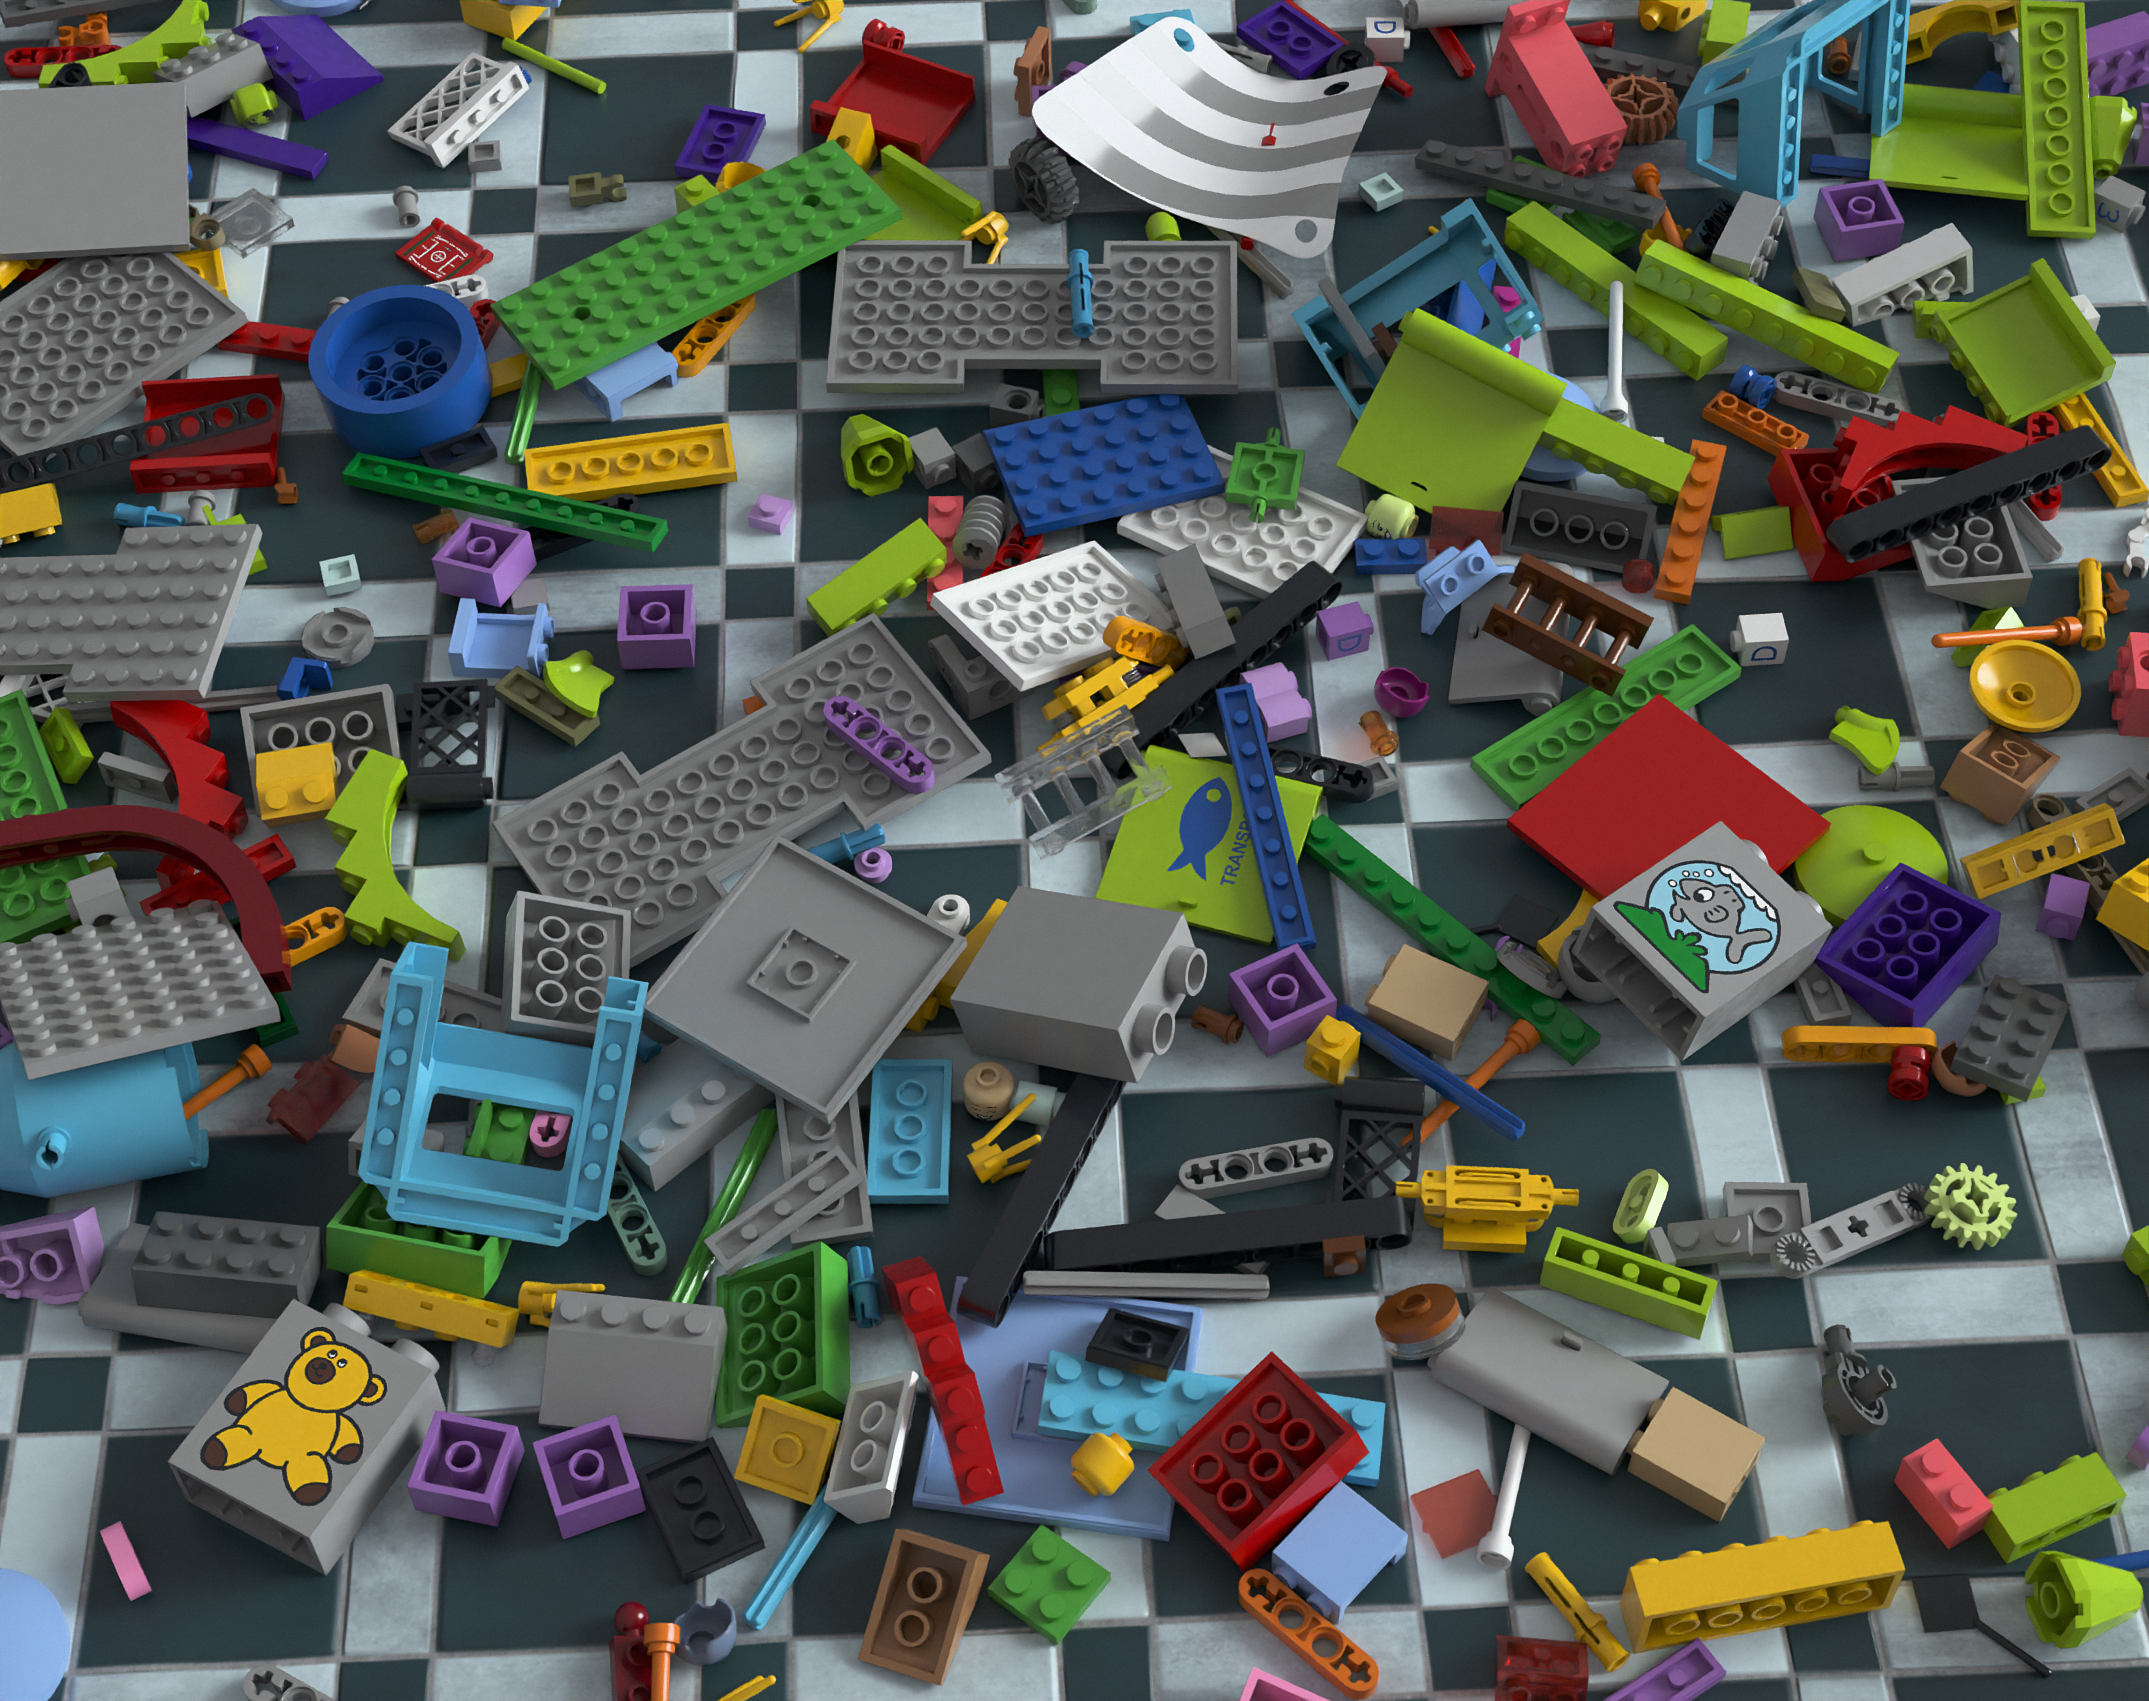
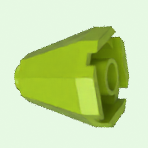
M2095 95L2089 98L2093 178L2104 180L2108 179L2110 175L2113 176L2118 173L2137 123V110L2133 106L2131 109L2128 108V103L2123 97Z
M865 414L849 417L841 428V459L845 480L848 485L854 489L856 487L861 489L864 494L870 497L898 489L903 483L902 476L907 471L909 474L914 468L911 443L907 436Z
M2055 1550L2039 1552L2025 1572V1585L2033 1584V1596H2025L2026 1611L2040 1641L2056 1643L2054 1646L2060 1649L2076 1648L2133 1618L2143 1601L2142 1586L2132 1572Z

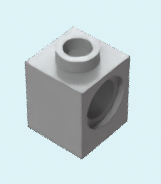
M937 427L908 438L911 443L914 468L912 470L925 489L943 484L957 477L955 452Z

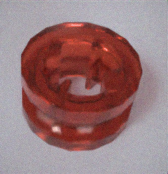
M1634 559L1626 562L1622 571L1623 588L1637 594L1651 590L1654 585V566L1649 561L1643 559Z

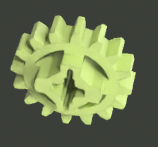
M1961 1163L1956 1171L1952 1167L1947 1166L1941 1175H1935L1924 1196V1199L1929 1202L1924 1210L1925 1214L1936 1216L1931 1226L1933 1228L1943 1227L1946 1230L1943 1236L1945 1240L1950 1239L1952 1236L1957 1237L1958 1246L1961 1248L1964 1247L1967 1241H1972L1976 1250H1980L1985 1242L1989 1246L1994 1247L2000 1238L2004 1239L2017 1217V1213L2012 1211L2016 1199L2005 1197L2010 1187L2007 1184L1998 1186L1995 1183L1997 1179L1996 1173H1992L1988 1177L1982 1175L1983 1170L1980 1165H1977L1974 1172L1969 1171L1965 1163ZM1954 1188L1950 1195H1946L1948 1190ZM1991 1217H1995L1994 1222L1987 1225L1986 1222H1988Z

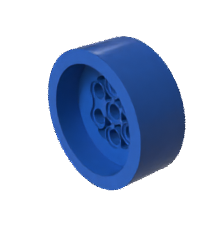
M395 285L372 290L357 296L339 307L323 322L310 346L309 370L333 431L344 443L364 454L390 459L421 456L420 449L471 430L486 411L492 396V373L472 314L457 298L432 287Z

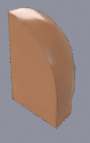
M334 1024L329 1042L334 1044L335 1048L328 1053V1058L354 1071L363 1073L375 1072L380 1039L348 1024Z

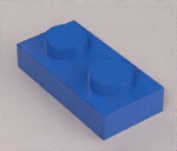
M1397 538L1393 540L1355 539L1356 575L1415 574L1416 571L1427 564L1425 538Z

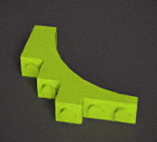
M183 0L178 9L164 24L141 40L117 51L76 62L85 66L93 86L157 83L153 72L161 69L162 63L170 59L180 60L189 55V50L202 45L207 47L212 44L211 38L206 37L204 31V21L209 19L207 2H202V0ZM68 63L43 65L38 82L39 89L47 88L58 71Z
M370 749L325 817L334 841L347 847L334 868L342 888L356 896L344 914L350 935L361 944L370 945L373 943L383 948L386 947L392 937L407 946L408 942L449 948L448 958L459 962L466 951L460 932L433 918L417 905L397 881L394 874L391 858V834L398 804L407 789L408 773L404 762L398 758Z

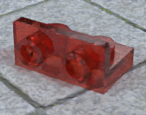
M1433 505L1429 549L1436 550L1435 556L1439 555L1449 546L1463 551L1477 539H1480L1491 558L1492 555L1499 556L1504 512Z
M325 1054L315 1063L308 1059L293 1076L298 1082L289 1091L281 1088L267 1104L272 1110L265 1121L271 1126L277 1121L304 1145L308 1144L360 1085Z
M1497 1635L1494 1701H1586L1589 1681L1587 1643Z

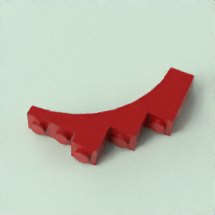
M1949 405L1944 417L1936 416L1934 423L1901 410L1896 423L1889 421L1886 428L1853 415L1848 428L1840 427L1832 445L1839 448L1833 462L1840 464L1837 473L1843 476L1836 474L1827 494L1834 497L1828 510L1842 515L1850 500L1868 484L1883 476L1903 470L1926 467L1966 470L2024 448L2028 436Z
M183 700L110 702L109 706L115 726L141 740L159 756L173 775L179 792L178 813L208 825L231 841L236 835L243 833L248 824L244 799L224 790L230 776L225 754L205 746L211 735L206 710ZM165 856L156 869L161 891L194 875L195 868Z
M921 1256L881 1267L891 1308L897 1315L905 1332L929 1396L961 1504L964 1506L1004 1493L984 1418L985 1410L975 1372L965 1361L956 1323L946 1312L936 1272Z

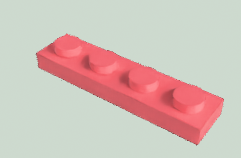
M929 496L928 527L946 547L947 563L937 576L933 578L927 577V610H935L930 606L933 593L963 584V565L956 559L952 550L953 540L964 513L963 496Z

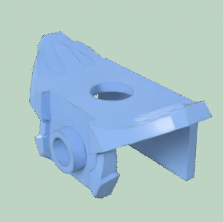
M1477 539L1463 551H1459L1453 546L1446 548L1415 573L1416 585L1421 587L1422 591L1426 594L1422 608L1421 632L1432 636L1448 612L1495 576L1514 573V565H1496L1480 539Z

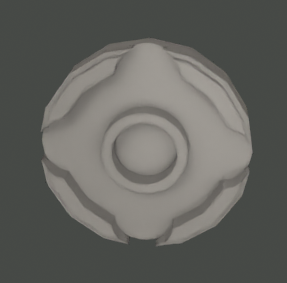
M346 607L333 608L334 612L326 614L324 611L317 613L305 624L301 633L303 650L308 659L313 658L325 661L330 669H338L352 666L363 660L370 653L375 643L374 630L365 614L356 609Z
M1504 942L1496 956L1509 971L1545 995L1555 999L1562 998L1568 988L1564 982L1558 981L1560 978L1558 970L1530 950L1523 949L1518 953L1514 950L1517 946L1516 943Z

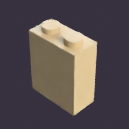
M1404 944L1397 956L1391 955L1387 960L1383 970L1384 978L1379 986L1374 984L1366 996L1365 1006H1368V1018L1393 1035L1452 1061L1478 1018L1477 1016H1479L1486 1004L1489 982Z
M1672 1387L1665 1400L1658 1397L1652 1405L1646 1419L1651 1423L1646 1431L1643 1432L1638 1429L1632 1437L1626 1450L1627 1453L1631 1454L1627 1471L1720 1523L1758 1460L1765 1437Z

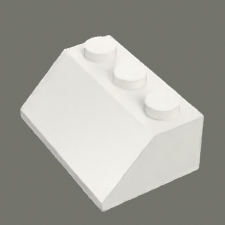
M914 1371L850 1387L823 1502L857 1524L890 1517L916 1401L918 1374Z

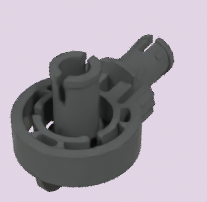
M1833 1325L1827 1328L1823 1334L1830 1354L1823 1362L1826 1372L1822 1377V1389L1826 1401L1823 1403V1410L1828 1419L1834 1424L1836 1431L1840 1434L1851 1436L1856 1433L1861 1436H1867L1887 1422L1888 1411L1882 1396L1896 1389L1897 1383L1893 1374L1888 1368H1884L1883 1365H1878L1869 1373L1866 1368V1358L1854 1350L1850 1329H1846L1845 1325Z

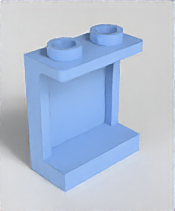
M655 341L573 382V384L611 422H614L623 416L621 401L662 378L672 387L678 384L676 372L678 363L670 352H665Z
M460 598L448 649L453 676L504 678L518 665L539 678L542 665L549 658L547 639L553 638L555 627L554 618L548 616L546 603H538L536 615L478 613L475 599Z
M1340 1481L1272 1552L1271 1570L1276 1578L1289 1589H1294L1303 1596L1307 1604L1324 1618L1328 1617L1335 1624H1339L1344 1618L1346 1607L1388 1562L1395 1565L1405 1554L1408 1534Z

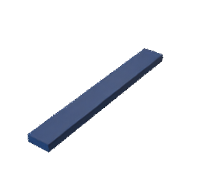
M1252 683L1216 689L1215 696L1277 951H1281L1296 943L1302 951L1315 949L1316 939Z

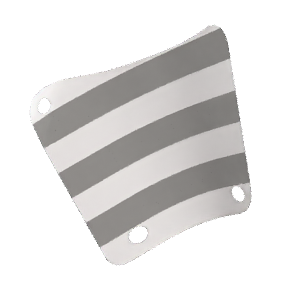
M1166 17L1039 97L1033 105L1032 114L1036 125L1046 137L1084 166L1122 190L1178 216L1252 238L1292 257L1307 259L1320 255L1332 241L1344 169L1384 81L1387 70L1382 66H1372L1312 80H1289L1273 77L1258 72L1231 57L1192 22L1178 17ZM1181 28L1192 37L1195 46L1192 52L1184 51L1174 39L1175 29ZM1335 83H1349L1347 89L1338 94L1324 95L1325 89ZM1271 123H1275L1271 135L1276 137L1275 145L1261 146L1262 139L1265 136H1269ZM1302 220H1310L1317 227V234L1310 242H1301L1296 237V225Z

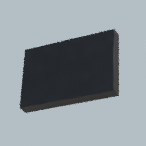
M713 1437L635 1471L641 1491L685 1585L765 1549L764 1540Z

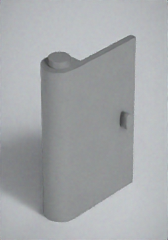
M1560 562L1548 563L1574 577V571L1568 565ZM1506 573V575L1495 576L1461 604L1448 701L1450 704L1521 699L1525 709L1539 717L1560 704L1564 672L1482 630L1494 603L1506 608L1517 590L1516 587L1509 584L1513 573ZM1530 595L1519 615L1538 625L1549 604ZM1562 612L1551 632L1567 639L1570 615Z
M136 1223L130 1224L88 1292H84L81 1295L78 1303V1314L82 1317L84 1325L89 1327L245 1354L253 1352L277 1321V1319L137 1305L131 1267L150 1226Z
M1491 1286L1445 1346L1438 1344L1434 1348L1427 1363V1366L1432 1368L1431 1378L1526 1428L1530 1432L1611 1476L1617 1472L1623 1462L1632 1437L1646 1419L1655 1400L1661 1397L1669 1384V1380Z

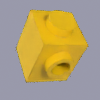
M1326 1015L1306 1041L1304 1069L1335 1086L1336 1083H1341L1358 1060L1361 1033L1356 1031L1349 1023L1338 1021Z

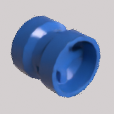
M1743 365L1732 378L1729 394L1736 396L1738 399L1745 398L1750 405L1762 410L1771 401L1776 391L1777 381L1768 375H1759L1757 370L1749 365Z

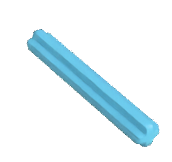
M828 1481L742 1612L743 1622L755 1630L764 1628L838 1513L837 1510L823 1502Z

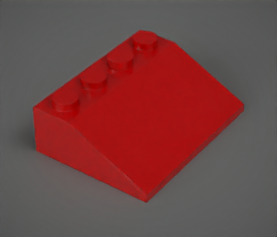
M1839 448L1780 449L1767 477L1778 505L1789 507L1792 538L1811 582L1844 581L1914 557L1910 544L1907 542L1858 562L1848 563L1826 537L1827 528L1837 518L1894 497L1890 487L1892 480L1889 475H1886L1868 484L1850 500L1842 515L1829 511L1828 509L1834 496L1827 493L1835 475L1843 476L1837 473L1840 464L1833 462Z
M1271 1351L1147 1471L1216 1546L1245 1573L1346 1476L1369 1451L1358 1432Z

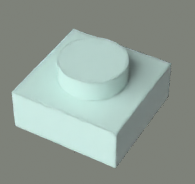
M1385 172L1360 183L1358 194L1378 212L1403 201L1404 190Z
M354 554L319 562L327 596L362 589Z

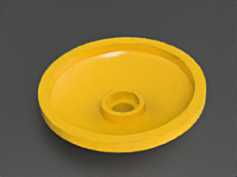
M2006 640L1992 644L1979 653L1969 672V689L1976 705L1990 719L2012 730L2038 733L2058 728L2073 716L2080 702L2081 684L2074 668L2059 653L2036 642Z

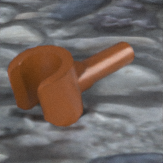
M279 467L276 469L278 483L275 484V490L278 493V504H296L298 501L296 483H287L285 469Z
M2105 573L2103 578L2110 593L2104 596L2105 609L2109 614L2126 611L2127 606L2124 602L2129 599V591L2127 589L2120 590L2112 573Z

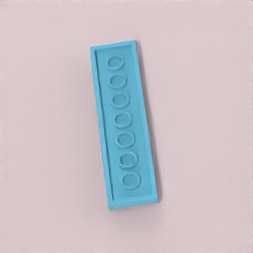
M1050 1350L1037 1434L1086 1441L1094 1432L1103 1433L1108 1437L1115 1432L1126 1440L1133 1449L1164 1454L1241 1380L1173 1369L1167 1382L1085 1361V1355ZM1316 1392L1358 1432L1369 1451L1340 1481L1376 1487L1379 1480L1386 1403Z

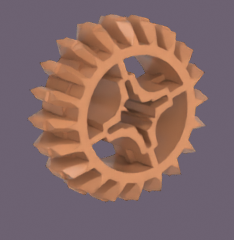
M1630 73L1629 77L1619 74L1616 80L1608 78L1607 83L1603 84L1628 126L1623 140L1626 142V145L1630 142L1636 143L1639 147L1642 142L1652 145L1655 139L1663 140L1665 135L1671 134V130L1675 126V122H1677L1679 104L1678 98L1674 96V89L1667 88V82L1658 83L1656 77L1649 79L1644 74L1640 77Z

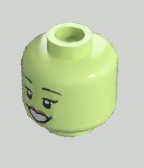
M1389 493L1382 495L1377 501L1371 500L1364 513L1368 515V532L1379 539L1411 538L1419 521V517L1415 515V507L1410 502Z

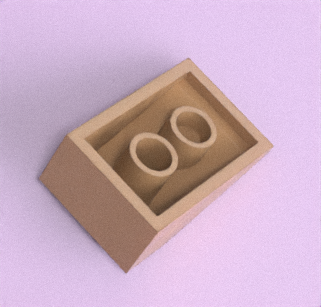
M1994 721L1959 751L1940 788L1947 791L1949 796L1956 802L1969 804L1981 811L1982 816L1987 820L2006 826L2019 814L2057 765L2061 757L2015 730L2004 727Z
M896 1529L858 1659L942 1686L977 1602L990 1555L912 1530Z

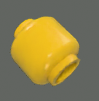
M1094 1432L1072 1455L1071 1466L1074 1471L1070 1476L1094 1498L1099 1494L1111 1496L1134 1470L1133 1460L1128 1455L1133 1448L1115 1432L1109 1437L1103 1433Z

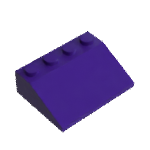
M317 15L258 16L231 29L233 34L260 44L273 76L272 79L264 83L304 121L384 81L383 75Z
M1900 862L1823 944L1814 963L1882 1025L1886 1027L1923 1028L1998 944L2001 913Z

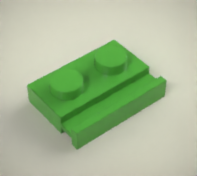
M1577 210L1570 214L1565 212L1562 215V221L1609 254L1615 255L1639 243L1640 233L1630 224Z

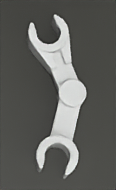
M2149 507L2146 509L2140 525L2134 530L2129 531L2126 538L2128 556L2123 566V573L2127 577L2132 566H2137L2141 569V578L2146 576L2149 568V559L2143 555L2142 548L2143 540L2149 536Z

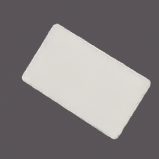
M1214 733L1178 735L1190 757L1227 755Z

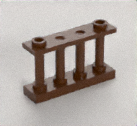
M1524 552L1509 582L1517 590L1506 608L1494 603L1482 630L1594 689L1613 697L1626 672L1625 669L1617 666L1627 645L1638 650L1654 618ZM1530 595L1549 604L1538 625L1519 615ZM1562 612L1582 621L1571 642L1551 632ZM1595 628L1615 638L1604 659L1584 649Z

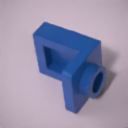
M292 657L285 676L279 678L277 684L278 697L285 701L307 697L311 688L331 690L333 680L328 663L313 658Z

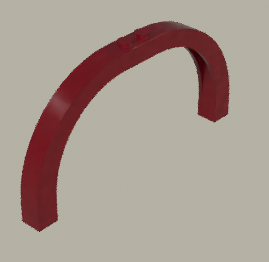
M136 805L67 808L59 812L40 815L29 814L21 818L0 821V869L93 853L136 851L169 857L199 870L217 883L236 906L240 919L242 944L271 994L292 991L291 957L288 935L282 915L264 877L255 864L235 843L219 831L180 813Z

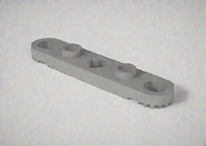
M1916 1183L1912 1185L1907 1184L1895 1191H1889L1800 1228L1794 1233L1784 1235L1770 1250L1771 1263L1781 1275L1791 1279H1798L1919 1228L1934 1216L1925 1214L1924 1211L1929 1203L1924 1199L1928 1189L1924 1190V1186H1917ZM1907 1198L1917 1201L1922 1208V1212L1919 1211L1917 1213V1210L1911 1211L1913 1208H1908ZM1848 1227H1857L1861 1231V1234H1858L1857 1232L1851 1233ZM1783 1249L1794 1251L1799 1256L1801 1264L1796 1263L1794 1265L1793 1261L1789 1263L1790 1259H1785L1787 1256L1784 1254L1785 1250Z

